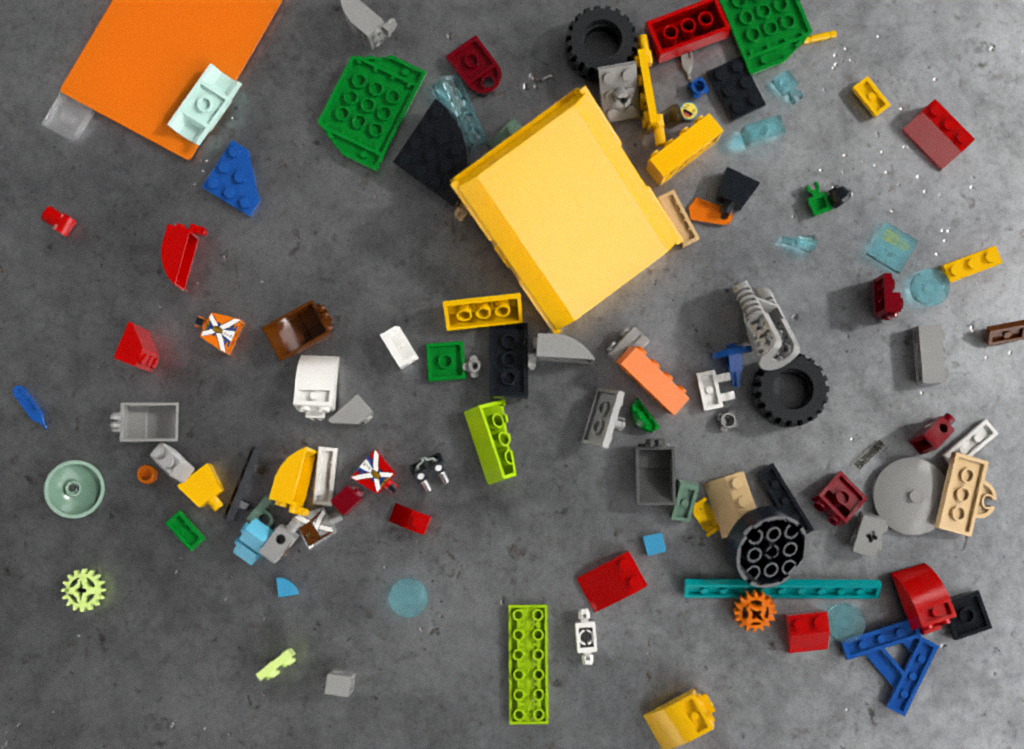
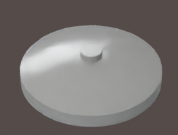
M902 458L890 462L878 473L872 486L871 498L876 515L883 517L887 521L889 529L905 535L927 533L936 528L934 526L946 478L936 466L923 459Z

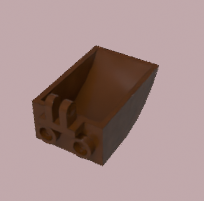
M313 300L306 302L262 327L264 334L280 361L303 353L334 336L332 333L334 328L331 324L333 320L325 305L316 304Z

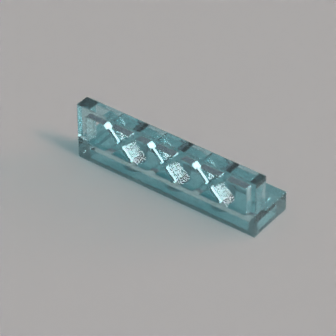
M459 75L442 76L432 85L437 99L445 104L457 117L467 135L470 149L476 145L486 144L488 140ZM451 81L455 82L457 89L452 86ZM458 98L464 102V106L460 104ZM465 115L471 118L472 123L467 120ZM473 131L478 134V140L475 139Z

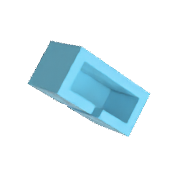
M256 518L250 524L246 522L241 528L240 532L242 534L235 540L234 544L236 547L233 551L235 555L251 566L262 555L259 553V550L274 532Z

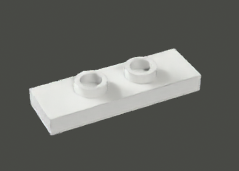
M318 446L313 505L332 506L330 501L333 499L338 448Z

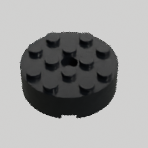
M775 506L758 507L744 514L732 527L726 542V557L730 566L746 582L759 588L774 587L790 579V574L797 567L800 568L808 550V537L803 526L785 510Z

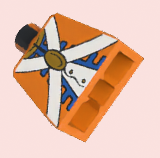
M211 312L208 319L198 316L194 326L202 329L200 335L202 339L230 355L245 322L237 318Z

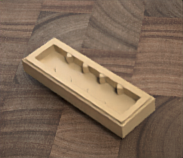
M674 189L657 197L684 240L680 243L682 249L699 241L700 238Z

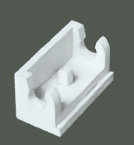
M394 326L380 334L400 369L419 359L399 326Z

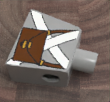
M326 507L309 511L307 516L298 514L293 516L302 523L298 529L308 550L315 548L335 534L337 530L334 524L344 520L338 510L329 514Z
M292 517L288 523L285 522L279 525L259 550V553L273 564L284 558L301 533L297 529L302 523L297 518Z

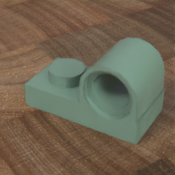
M676 479V505L672 506L670 518L690 523L699 485L697 482Z
M271 490L246 518L249 522H252L254 518L260 521L261 517L265 514L269 517V522L266 526L269 528L274 526L276 518L269 510V507L273 508L275 506V501L269 499Z

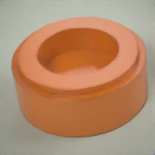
M143 465L137 471V478L143 484H151L158 477L157 469L152 465Z

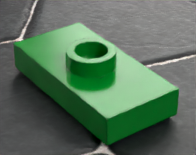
M182 510L176 512L165 522L190 552L206 539Z

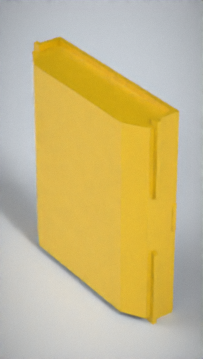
M586 86L575 88L449 180L455 193L487 239L494 244V249L507 268L512 270L518 279V284L553 334L562 332L560 328L577 320L667 253L674 244L678 245L684 241L651 188L644 184L621 148L622 142Z

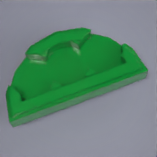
M638 397L634 399L630 405V412L634 423L646 432L652 433L660 429V426Z

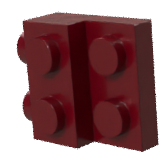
M884 273L873 280L875 317H881L883 321L899 317V312L903 309L904 304L900 292H893L895 280L892 279V273Z
M840 470L811 500L818 511L824 512L828 516L830 524L841 527L848 523L868 498Z

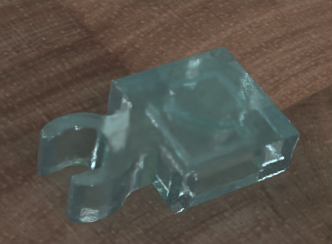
M788 69L773 79L772 84L782 97L788 94L792 104L797 102L794 99L795 95L800 100L803 98L802 92L796 89L799 83Z

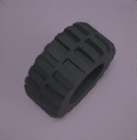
M600 5L594 6V10L587 8L584 10L583 15L581 13L576 15L575 21H572L569 25L565 43L567 61H570L572 70L577 69V75L580 77L585 75L587 76L586 80L592 82V79H597V83H599L597 67L633 61L638 46L637 32H634V23H629L630 18L626 14L622 16L621 10L616 8L614 11L611 10V6L606 5L605 8H600ZM596 31L607 32L617 40L619 44L618 51L607 58L595 57L585 49V37Z
M798 354L790 363L776 370H763L759 367V371L753 377L754 382L751 383V389H753L751 397L752 400H755L756 405L754 407L756 410L762 413L760 416L770 420L769 423L773 425L777 424L785 428L801 426L817 418V415L824 410L823 405L828 402L829 398L826 396V393L829 392V386H826L825 383L828 379L826 375L823 376L821 373L822 367L820 365L816 366L814 364L815 360L805 358L804 354ZM782 373H794L805 384V400L796 408L783 407L774 396L773 383Z

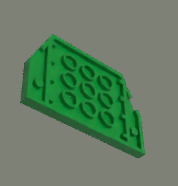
M718 0L731 28L730 32L739 54L751 76L784 64L813 32L800 0Z
M351 56L317 122L344 157L377 172L427 72L395 56Z

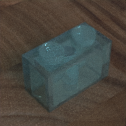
M781 115L744 125L740 133L745 148L749 149L781 139L786 130Z

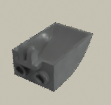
M662 438L645 439V443H639L638 447L633 448L637 506L676 505L675 446L669 447V443H665V439Z

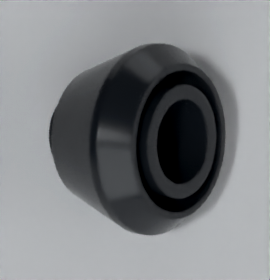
M837 184L828 191L830 193L828 196L831 207L835 209L853 196V191L844 185L839 187Z

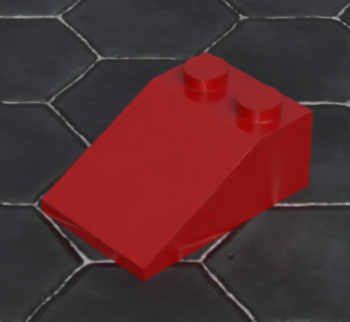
M627 550L576 578L595 613L648 586L630 552Z

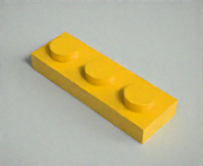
M995 245L942 265L941 269L949 284L1000 265L1003 262Z

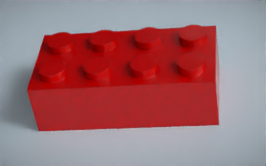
M702 0L647 21L644 32L647 34L652 51L658 64L728 38L731 28L718 0Z

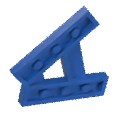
M908 619L839 640L846 660L862 655L867 656L893 687V691L885 706L905 716L939 645L923 638L919 628L912 630ZM900 643L907 648L911 654L903 670L885 648Z

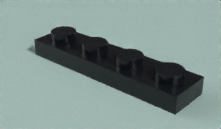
M774 463L756 472L757 477L775 506L785 510L803 526L806 534L813 531L812 525Z

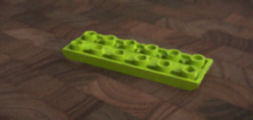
M547 604L508 605L509 725L549 724Z

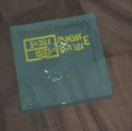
M886 221L866 255L899 274L919 241Z

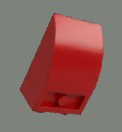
M174 223V225L167 224L161 245L163 268L171 282L184 291L199 240L197 235L205 237L208 235V231L204 227L192 223L189 229L180 223Z
M926 563L891 573L912 630L919 628L921 634L925 635L942 629L941 625L951 623L950 619L957 617L943 582Z

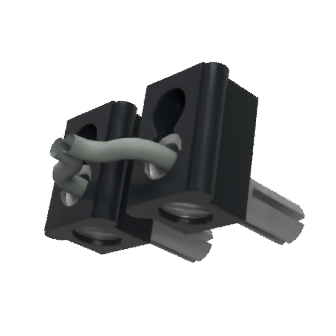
M436 453L428 458L423 456L420 458L421 461L409 467L412 477L416 479L418 484H422L425 492H428L426 486L429 491H431V487L427 481L429 478L424 460L428 461L430 469L434 471L435 475H439L443 484H446L444 478L447 483L449 482L444 472L446 468L441 453Z

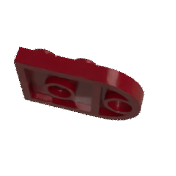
M476 35L446 56V60L471 92L477 95H489L500 86L502 80L500 66ZM487 79H491L494 82V85L490 88L483 85V82Z

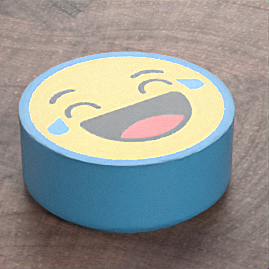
M692 102L683 103L679 109V116L685 122L693 121L698 115V107Z

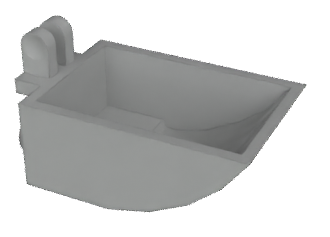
M340 0L349 28L358 39L372 50L375 46L381 45L385 35L390 37L391 33L397 28L395 18H390L384 24L383 19L360 0Z
M538 333L537 338H533L532 352L536 353H529L528 369L534 370L536 361L593 364L595 359L582 343L562 334Z
M121 403L119 412H113L110 415V420H112L110 428H112V432H118L120 442L152 443L178 441L179 403Z

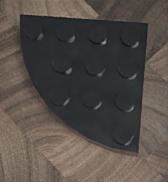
M435 98L393 163L452 206L458 207L461 200L451 187L449 180L472 164L467 135L454 113L440 100Z

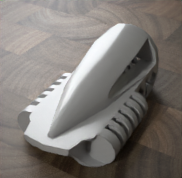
M747 280L736 282L733 293L742 308L751 348L760 368L770 371L784 367L797 357L800 352V345L777 300L768 288L750 287Z

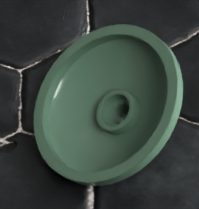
M69 460L55 466L47 475L43 487L44 498L49 508L56 514L71 519L81 518L92 513L100 505L105 492V484L101 473L92 464L81 460ZM74 484L75 490L69 491V486Z

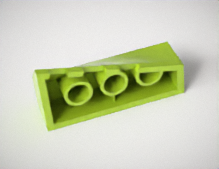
M505 399L482 404L464 411L488 485L517 476L513 451L510 450L509 446L511 435L507 433L506 427L508 415L504 413Z

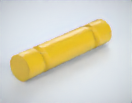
M836 31L810 35L803 42V45L836 38Z

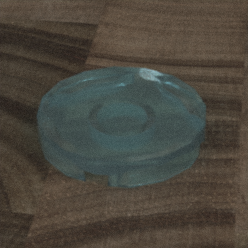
M934 268L919 271L910 283V292L913 298L924 306H935L942 303L950 291V283L947 277L941 271Z
M413 578L403 579L392 587L389 594V603L392 610L398 615L405 618L415 617L426 608L428 592L420 581Z
M850 603L837 604L828 612L830 635L835 640L850 643L862 636L866 628V622L863 613L858 607Z

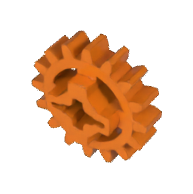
M756 589L753 590V594L746 591L745 597L739 595L740 602H734L736 605L733 608L734 618L738 621L740 627L744 626L746 631L752 628L753 632H756L757 628L764 631V625L770 627L769 621H775L773 614H777L774 608L776 605L774 601H771L772 599L769 594L765 596L764 591H761L759 594Z

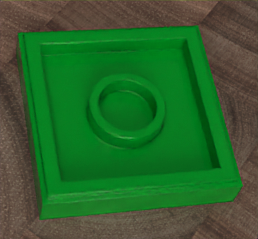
M464 341L425 344L428 382L466 380V371L462 368L465 363Z

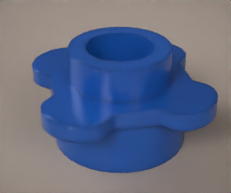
M698 77L693 82L687 84V89L692 92L694 99H698L700 95L709 92V87L706 86V82L702 77Z

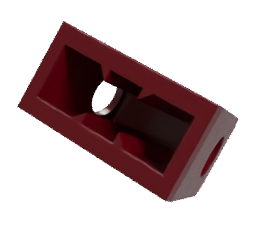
M946 413L944 416L930 420L908 442L920 455L937 450L955 431L951 426L955 422L954 417Z

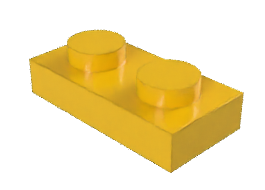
M868 76L851 89L874 118L891 106Z

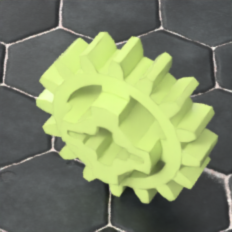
M82 569L81 572L75 570L74 575H67L69 581H63L66 588L61 589V592H66V595L62 599H68L67 606L73 604L72 610H78L79 607L80 612L86 611V607L88 610H92L93 605H100L98 599L105 598L101 595V592L106 591L101 586L105 581H99L100 574L94 576L95 570H90L89 572L87 569Z

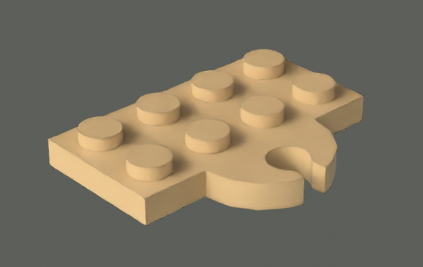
M958 452L951 453L934 527L972 537L975 519L985 518L993 512L995 507L984 505L985 497L990 500H997L995 489L990 483L985 481L988 461Z

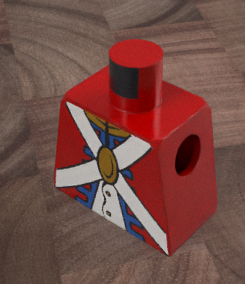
M376 449L351 476L353 480L377 494L385 489L389 494L393 495L399 488L392 481V478L397 473Z

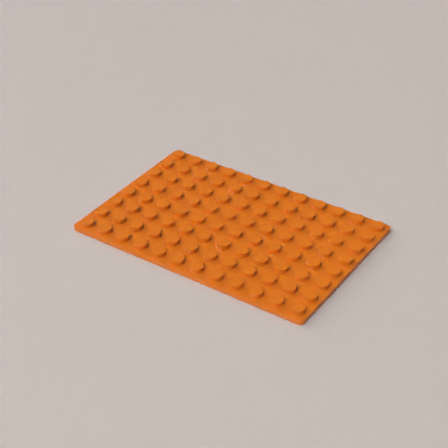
M112 0L61 86L60 91L64 95L186 160H191L199 146L175 132L167 125L210 63L222 73L237 81L283 0Z

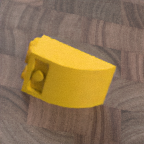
M305 447L296 451L284 461L275 475L269 497L270 500L275 501L274 505L289 508L288 512L302 516L309 514V510L303 507L318 451Z
M693 688L646 713L643 717L662 749H672L713 730L715 718L712 713L716 710L708 694L704 693L701 695Z

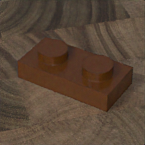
M1024 320L987 326L985 342L988 346L1024 340Z

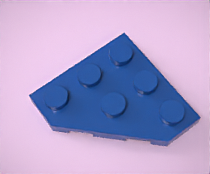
M232 140L202 185V188L250 218L261 202L250 152Z

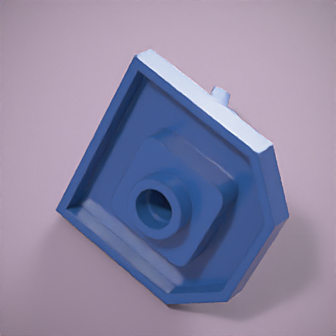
M737 343L726 344V348L722 349V351L711 354V359L725 357L733 387H740L743 384L741 370H744L742 354L752 352L751 345L743 347V345L738 346Z

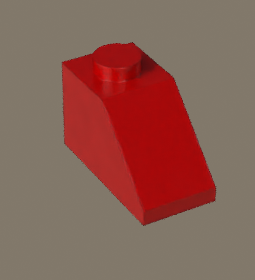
M396 503L389 521L408 530L425 535L432 516Z

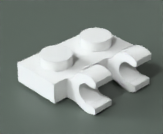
M715 370L696 373L704 411L722 408L723 401L735 399L734 391L720 394L718 383L731 380L730 372L716 375Z

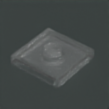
M60 92L43 120L42 125L77 143L95 111Z

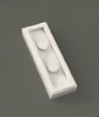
M983 419L946 450L941 457L948 465L952 452L972 457L999 433L987 419Z

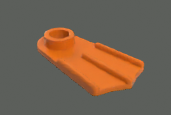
M698 197L688 207L690 220L727 225L733 218L731 212L726 220H722L720 217L722 214L719 212L721 206Z

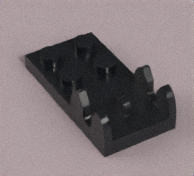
M528 323L490 326V399H528Z

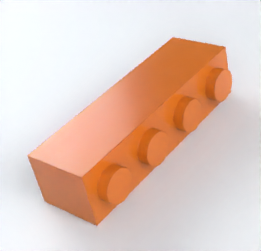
M630 345L615 363L667 413L675 416L690 399L685 394L687 391L679 384L676 386L672 382L673 377L667 372L663 373L659 369L660 365L654 359H648L645 356L647 352L643 348Z

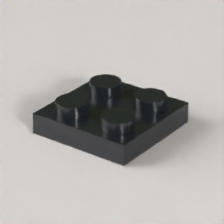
M978 590L951 598L957 617L950 619L951 623H948L953 640H959L992 629Z

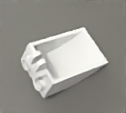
M301 355L296 371L293 405L296 410L306 412L305 418H310V420L317 418L319 421L325 419V413H329V411L335 412L339 356Z

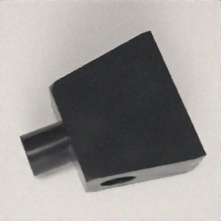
M727 167L722 175L716 201L722 203L719 212L725 216H730L733 209L740 211L760 182Z

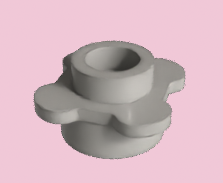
M472 355L470 360L463 364L462 368L472 378H477L478 373L485 369V364L481 363L477 356Z
M733 410L717 415V420L721 424L720 429L723 432L728 431L729 428L738 427L739 423L736 421Z

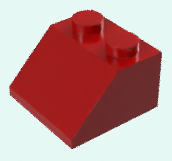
M814 610L783 614L788 653L828 649L830 628L827 611Z

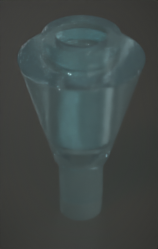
M814 235L795 238L782 236L781 244L793 245L811 254L812 250H816L817 239H814Z

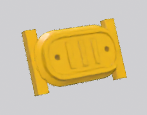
M704 497L695 503L693 515L703 530L707 532L705 535L709 537L718 531L720 526L717 525L713 510L705 502L707 498Z

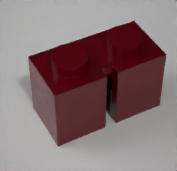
M347 485L330 502L343 516L349 515L365 500L362 497L364 493L358 486Z

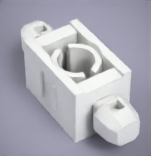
M587 608L579 609L578 619L580 621L574 622L577 653H583L581 655L583 664L591 665L593 663V654L591 652H597L595 621H588L590 613ZM579 628H586L587 632L591 633V638L587 641L588 645L580 646V643L585 645V642L580 638L584 629L579 631Z

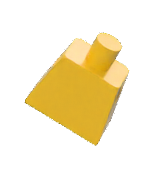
M206 463L190 475L185 483L177 485L199 508L209 504L212 510L216 512L224 506L218 496L224 493L225 489L212 464Z

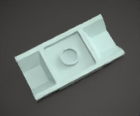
M210 63L167 125L188 141L199 146L231 104L232 98L242 86V83L231 79Z

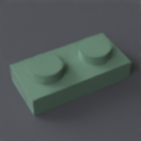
M513 118L487 143V146L492 150L522 128V126Z

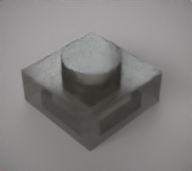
M673 104L660 113L663 115V121L667 130L673 129L685 121L678 104Z

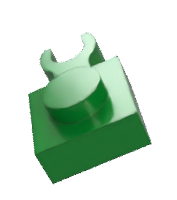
M817 181L813 183L815 190H811L809 184L805 186L806 192L811 196L806 201L813 217L832 210L826 192L820 194Z

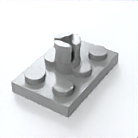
M630 61L597 67L601 110L608 122L641 117L636 62Z
M597 388L581 443L606 449L609 448L613 431L621 432L625 427V418L618 416L623 404L624 392Z

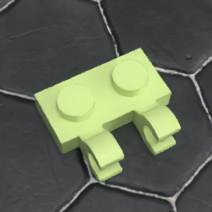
M292 648L286 649L278 658L265 665V668L259 671L256 676L260 681L265 677L267 680L271 677L274 678L280 673V670H277L279 666L282 665L285 668L296 661L293 658L296 653Z

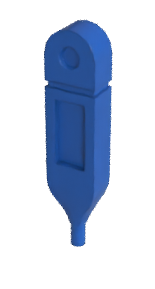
M15 386L13 388V395L33 421L42 425L45 430L48 429L44 421L43 411L29 394L28 390L24 386Z

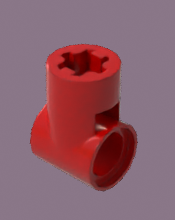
M52 206L47 207L41 216L42 221L52 225L54 230L65 237H68L77 223L76 220L63 212L59 213Z

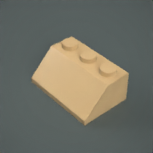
M744 471L703 483L717 525L720 526L719 532L722 539L728 537L734 524L744 514L756 508Z

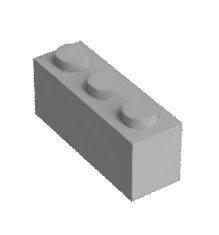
M924 325L912 328L917 385L946 382L948 369L945 367L946 350L943 348L945 333L942 326Z

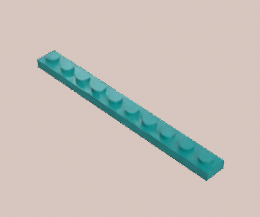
M685 579L683 594L684 598H739V595L745 597L746 591L753 594V590L756 589L758 594L764 591L765 596L769 594L771 598L878 599L882 585L880 580L788 579L774 587L759 588L750 585L744 579Z

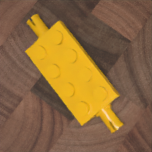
M642 34L638 36V50L634 57L637 68L638 91L640 93V110H643L641 122L642 127L646 128L647 134H654L656 147H663L666 143L663 115L657 114L649 72L653 59L647 34Z

